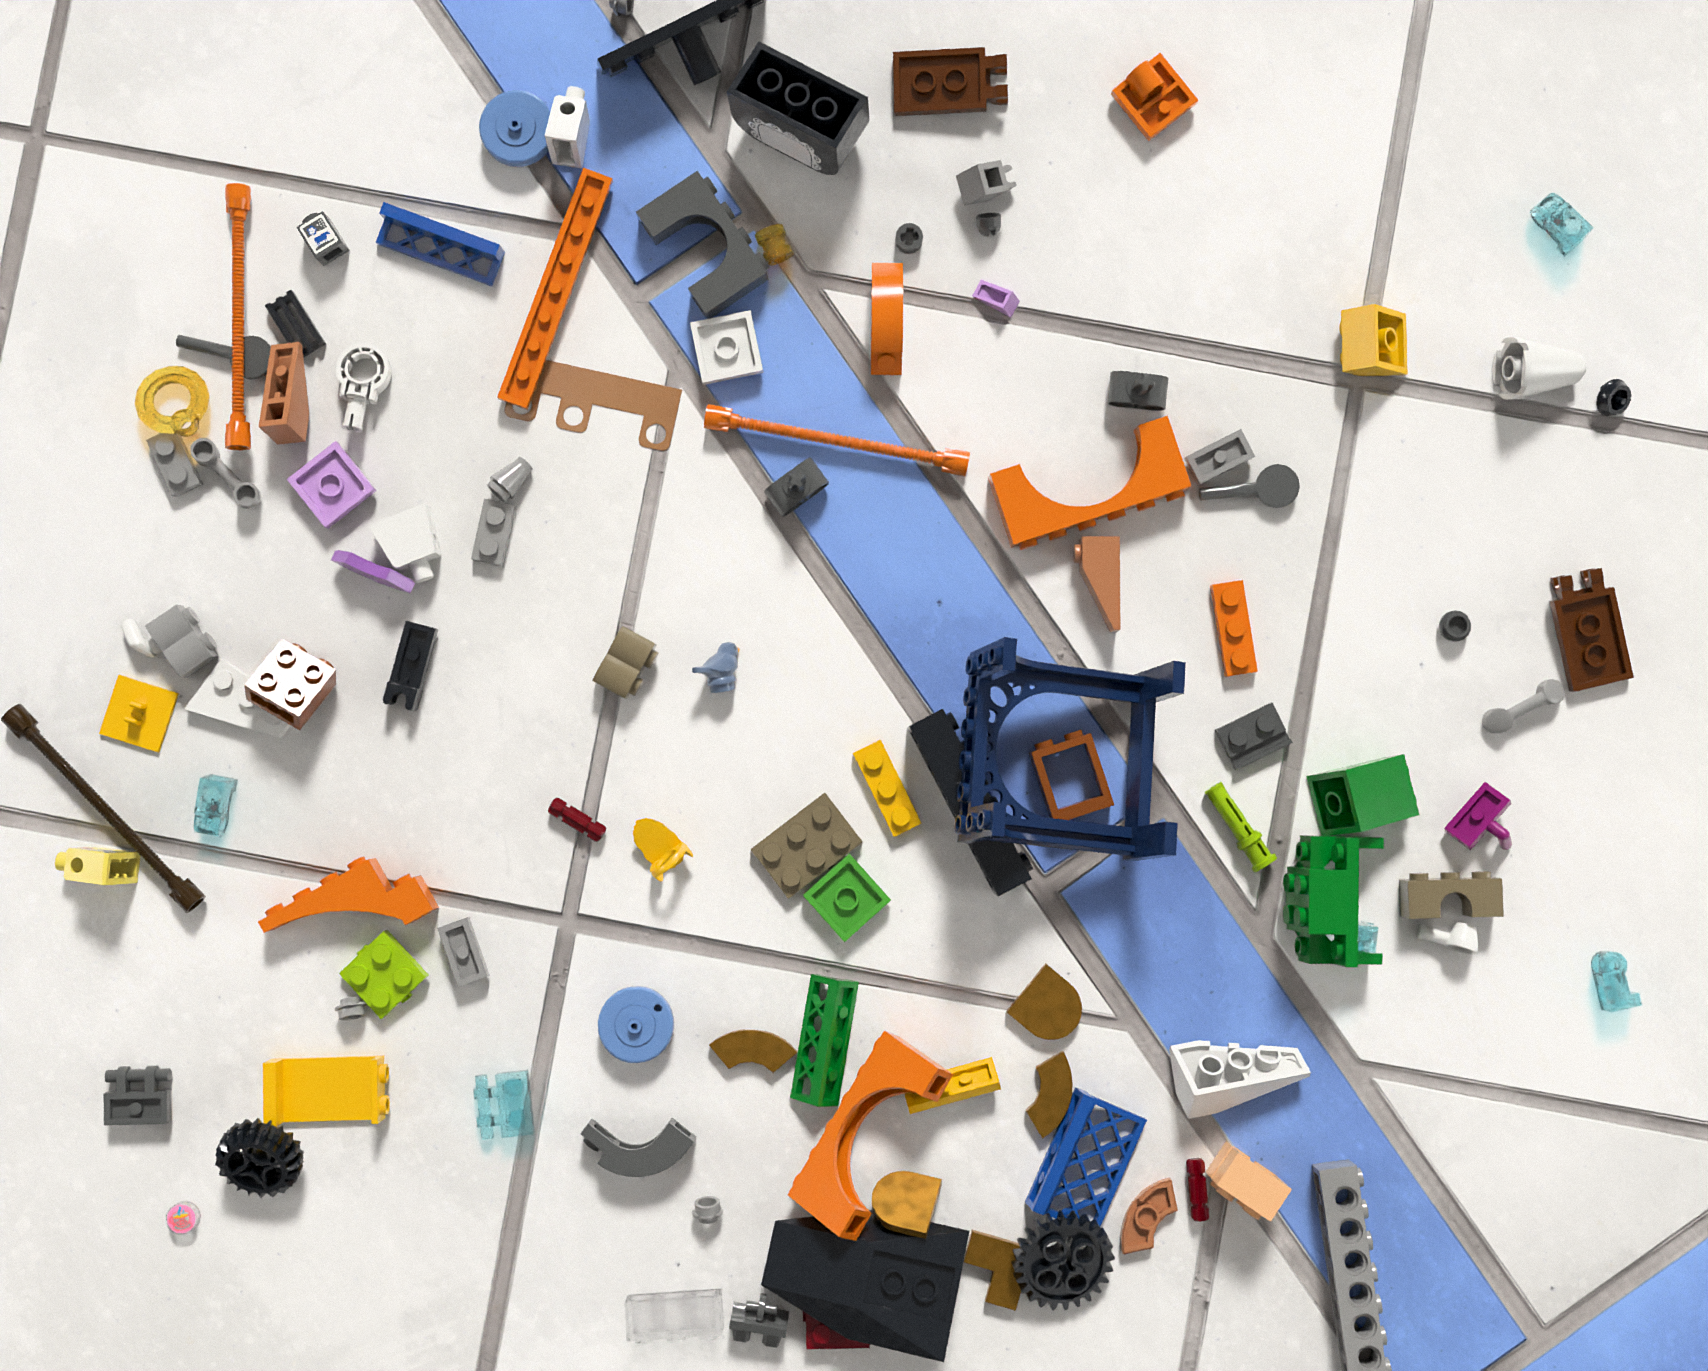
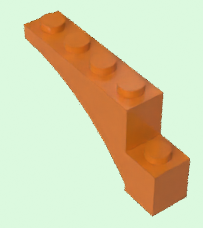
M363 856L347 865L349 870L340 876L337 872H334L321 879L320 883L322 886L311 891L308 887L292 896L294 902L284 907L282 903H279L266 910L265 914L267 917L258 921L265 933L309 915L336 911H359L401 919L405 925H408L438 909L439 906L421 875L412 878L410 874H407L394 881L393 885L395 888H392L377 859L366 860Z

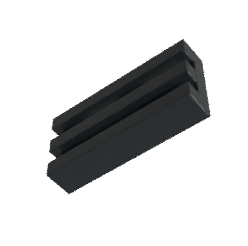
M289 290L286 292L287 295L284 297L279 296L275 299L274 303H268L265 307L288 343L296 342L277 312L278 309H282L305 346L303 348L304 358L324 346L326 342L295 292ZM288 303H293L316 340L315 342L310 343L287 306Z

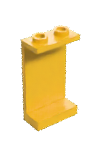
M384 1055L275 1058L264 1062L263 1123L266 1124L271 1120L272 1125L276 1127L283 1122L371 1120V1124L380 1123L385 1119V1115L389 1114L390 1109L389 1096L385 1095V1083H388L389 1065L384 1064Z

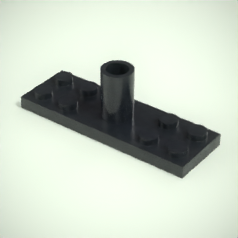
M716 0L597 58V66L602 75L609 73L610 77H613L627 70L628 66L626 63L636 59L638 64L654 57L655 49L673 41L693 85H698L721 73L701 27L716 19H719L720 23H724L736 17L737 13H739V8L746 5L747 9L750 10L764 3V0Z

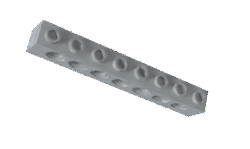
M1349 1159L1312 1164L1341 1370L1392 1371L1390 1361L1384 1355L1383 1346L1387 1345V1336L1383 1325L1380 1326L1379 1314L1383 1312L1379 1294H1375L1374 1282L1378 1281V1274L1374 1262L1370 1260L1369 1250H1373V1240L1370 1231H1366L1365 1219L1369 1217V1212L1365 1199L1361 1198L1360 1187L1364 1186L1361 1168H1357V1165ZM1347 1189L1348 1196L1346 1200L1337 1203L1335 1200L1337 1192ZM1346 1221H1352L1351 1231L1341 1234V1225ZM1350 1253H1357L1355 1263L1348 1266L1345 1265L1346 1256ZM1360 1284L1362 1286L1360 1294L1350 1297V1289L1354 1285ZM1365 1316V1325L1361 1328H1354L1356 1319ZM1370 1348V1356L1365 1360H1359L1360 1352L1363 1349Z

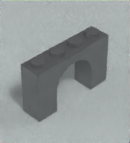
M696 171L636 211V214L655 245H658L683 227L696 223L710 225L724 236L727 241V252L723 262L713 272L688 288L690 296L705 318L710 319L768 280L766 270L769 268V265L760 252L754 254L749 246L752 241L743 227L737 229L732 222L735 216L727 203H719L714 195L717 193V189L707 176L703 179L699 172Z

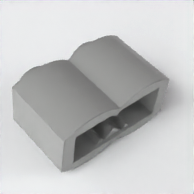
M176 604L145 625L155 643L163 651L176 673L180 677L188 678L218 657L214 650L217 648V644L207 632L204 634L201 632L197 625L200 620L190 607L185 608L182 605Z

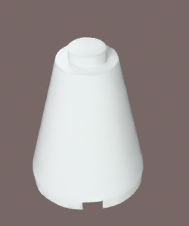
M1506 337L1501 343L1505 344L1502 350H1496L1492 363L1494 386H1500L1503 393L1498 394L1506 400H1514L1576 384L1585 375L1587 368L1585 360L1578 352L1521 337Z

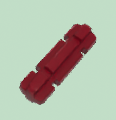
M555 798L551 802L548 813L558 819L560 816L563 818L562 822L582 834L584 832L588 833L587 837L595 842H599L604 836L607 828L600 822H592L593 818L572 805L570 808L567 807V802L560 798Z
M1191 1158L1186 1161L1187 1172L1190 1174L1188 1176L1189 1197L1191 1204H1193L1190 1207L1191 1217L1197 1222L1207 1221L1210 1217L1209 1207L1206 1205L1208 1203L1206 1177L1203 1175L1205 1173V1162L1202 1158Z

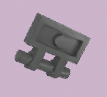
M120 1066L117 1070H106L105 1082H116V1091L103 1094L104 1125L167 1124L171 1122V1090H158L159 1081L171 1080V1069H160L159 1066H147L146 1069H131L130 1066ZM144 1082V1091H130V1083Z

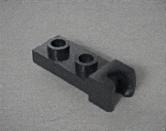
M405 621L390 680L387 682L383 696L384 704L394 705L398 696L403 693L406 696L405 708L410 711H417L438 629Z

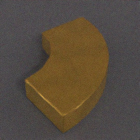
M742 1029L732 1031L720 1036L709 1044L728 1069L739 1063L754 1062L764 1065L774 1073L797 1053V1050L785 1039L771 1032Z
M1063 1051L1036 1066L1040 1077L1039 1092L1035 1101L1026 1109V1112L1042 1139L1060 1124L1071 1101L1072 1073Z

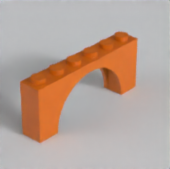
M1168 415L1140 424L1134 429L1137 455L1131 477L1119 493L1099 504L1068 506L1050 500L1031 485L1023 473L1020 464L990 473L988 480L1011 548L1019 546L1020 550H1025L1038 545L1037 539L1048 536L1049 540L1052 541L1066 536V530L1077 526L1079 531L1092 528L1097 525L1095 520L1107 517L1108 521H1113L1126 516V510L1136 507L1137 511L1140 512L1155 507L1154 501L1166 497L1167 502H1171L1185 497L1184 491L1191 487V483Z
M884 1031L881 1037L875 1041L871 1054L865 1064L858 1070L855 1081L849 1091L842 1097L841 1105L833 1118L827 1123L825 1132L818 1144L811 1150L808 1161L802 1171L795 1177L793 1186L787 1195L838 1237L856 1241L872 1214L859 1199L852 1182L850 1170L852 1145L861 1123L877 1105L896 1095L919 1094L922 1097L938 1102L954 1074L901 1037Z

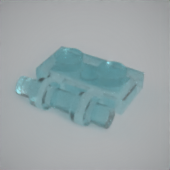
M528 1070L495 1074L496 1086H488L487 1074L476 1075V1088L473 1089L474 1099H477L479 1116L476 1117L477 1127L481 1130V1139L494 1138L493 1126H500L502 1138L533 1135L535 1127ZM497 1097L499 1114L496 1115L491 1114L490 1098Z

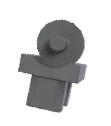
M763 1293L760 1294L759 1302L748 1300L746 1304L734 1302L729 1329L733 1331V1340L747 1342L750 1341L751 1332L763 1334L762 1343L765 1346L777 1348L781 1339L786 1338L789 1311L777 1309L778 1305L766 1304L767 1294Z

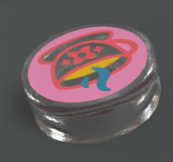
M180 1201L168 1210L166 1225L171 1232L177 1235L188 1234L198 1226L201 1219L200 1210L193 1202Z

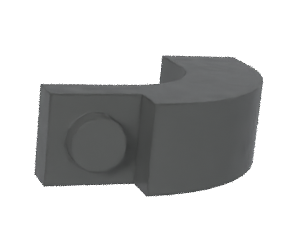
M674 1118L670 1119L654 1139L642 1144H629L619 1140L594 1119H591L580 1133L585 1137L583 1141L589 1148L596 1152L599 1150L604 1152L597 1163L598 1165L612 1173L627 1177L650 1176L670 1168L685 1155L696 1139L693 1133Z

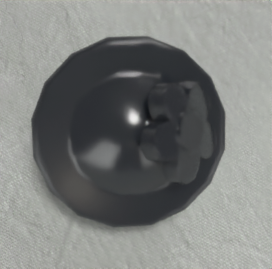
M1612 379L1602 385L1596 402L1598 411L1605 416L1618 415L1624 412L1631 401L1632 394L1630 388L1620 379Z

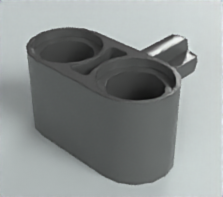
M1110 372L1107 404L1123 408L1163 411L1166 409L1169 378L1147 373Z
M810 457L766 488L764 493L780 515L784 517L823 490L830 482Z

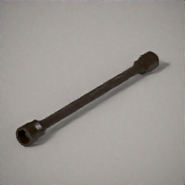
M22 704L13 706L2 716L1 721L18 739L24 737L27 741L32 742L46 756V759L57 770H60L59 772L68 779L73 787H76V790H79V793L98 810V813H101V816L123 836V839L134 850H137L136 852L145 859L148 865L154 871L156 870V873H159V876L167 882V887L172 891L169 896L185 913L191 912L206 898L204 893L189 878L183 880L180 876L175 875L167 864H164V861H161V858H158V855L142 841V838H139V835H136V832L117 815V812L106 801H103L104 799L95 792L92 786L87 781H84V778L65 761V758H62V755L43 738L40 730L36 727L39 722Z

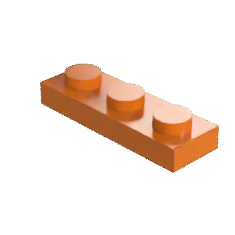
M1243 580L1211 585L1210 589L1225 677L1258 672Z

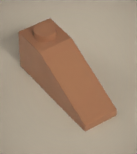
M300 342L271 345L259 428L277 445L306 442L309 406L302 344Z
M1082 536L1079 539V544H1074V563H1079V572L1109 631L1118 632L1121 630L1120 536Z

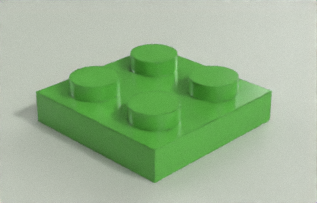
M850 853L803 894L805 899L844 942L891 901L887 894Z

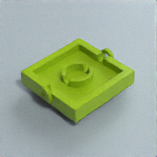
M388 930L383 931L369 945H364L356 953L358 956L339 973L380 1019L386 1017L400 1002L403 1004L412 997L413 994L411 992L429 976Z

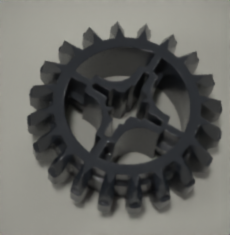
M259 1118L253 1123L245 1119L241 1124L235 1123L230 1130L228 1129L223 1134L216 1148L215 1166L219 1167L220 1176L227 1177L226 1184H235L237 1191L241 1189L246 1190L248 1196L252 1193H257L260 1198L265 1194L274 1197L279 1192L285 1193L289 1187L296 1183L303 1169L304 1151L300 1149L301 1141L293 1140V1132H284L283 1125L280 1127L273 1126L271 1120L265 1124Z

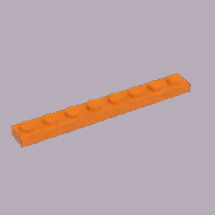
M583 167L497 398L499 400L528 410L611 189L613 178Z

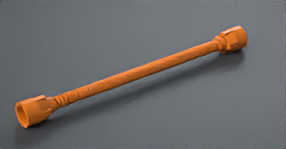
M230 183L225 186L226 212L230 214L233 229V401L230 421L226 424L225 448L242 451L251 449L250 423L246 422V415L243 413V226L246 215L250 211L251 187L240 183Z
M712 404L707 405L704 419L705 429L728 432L730 428L736 430L740 427L741 429L745 428V430L749 428L750 431L753 429V431L757 430V432L761 431V433H772L773 435L776 433L777 436L779 434L780 436L784 435V437L788 436V438L792 436V438L796 437V439L799 438L804 441L806 439L816 443L819 441V443L823 442V444L827 443V445H838L843 448L846 446V448L850 447V449L854 448V450L858 449L860 451L862 449V451L866 450V452L869 451L875 454L877 452V454L881 453V455L885 454L886 456L889 454V456L893 455V457L897 456V458L901 456L902 459L905 457V459L908 458L913 461L916 459V461L920 460V462L924 461V463L928 462L929 464L932 462L934 466L942 467L941 472L966 476L970 452L945 448V452L937 451V453H933L930 451L929 453V451L925 452V450L921 451V449L917 450L915 448L913 450V448L898 447L893 444L890 446L889 443L886 445V443L882 444V442L878 443V441L874 442L873 440L870 442V440L866 441V439L863 440L862 438L859 440V438L855 439V437L851 438V436L847 438L846 435L843 437V435L839 436V434L835 435V433L831 435V433H824L819 430L816 432V430L812 431V429L808 430L807 428L804 430V428L800 429V427L796 428V426L793 427L791 425L785 426V424L781 425L780 423L777 425V423L773 424V422L769 423V421L765 422L764 420L761 422V420H754L753 418L746 419V417L742 418L740 414L733 413L731 408Z

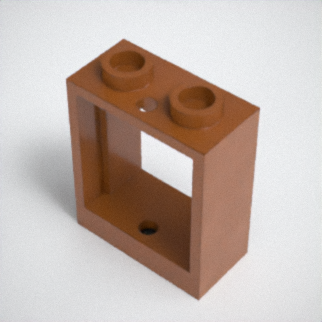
M1082 730L1065 734V741L1054 745L1052 739L1034 744L1035 751L1029 752V756L1049 818L1070 820L1114 805L1091 733L1083 735ZM1084 744L1100 795L1057 808L1041 757Z

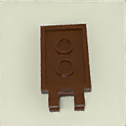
M985 47L893 52L895 116L987 112L986 103L1008 105V84L991 86L990 73L994 75H1007V54L985 56Z
M1602 568L1580 571L1586 588L1575 591L1573 589L1572 575L1550 578L1552 588L1558 599L1549 602L1569 692L1634 678L1615 588H1605Z

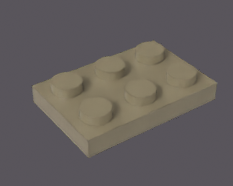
M823 793L751 848V851L789 899L863 841L828 795Z

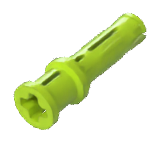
M1222 782L1215 784L1204 792L1238 840L1236 847L1239 851L1243 850L1253 865L1251 869L1254 873L1265 868L1278 858L1275 853H1270L1262 841L1261 832H1258L1257 829L1253 830Z

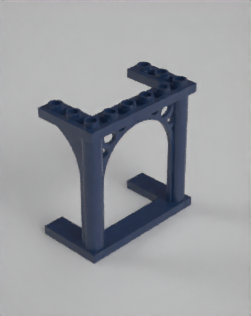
M1008 637L999 639L970 653L965 666L966 674L969 675L968 687L965 689L963 696L964 706H967L966 719L963 720L961 726L964 750L959 757L962 781L957 788V800L960 802V810L954 825L955 833L958 834L957 842L975 843L986 840L1123 855V860L1127 861L1176 856L1178 823L1160 822L1150 824L1156 702L1184 694L1186 662L1171 661L1134 675L1044 663L1017 656V639ZM1020 686V694L1014 695L1012 688ZM991 687L1000 688L1006 695L1007 702L1004 707L996 705L991 699ZM1041 693H1059L1131 703L1125 826L1043 817L1027 810L1011 796L999 774L996 760V745L998 734L1005 718L1017 704L1030 696ZM989 710L995 713V721L993 723L989 722L991 717ZM987 743L991 746L989 752L987 751ZM985 772H988L991 775V783L984 786L986 781ZM991 790L999 792L1000 802L983 804L986 793ZM1007 805L1012 808L1013 816L1006 813Z

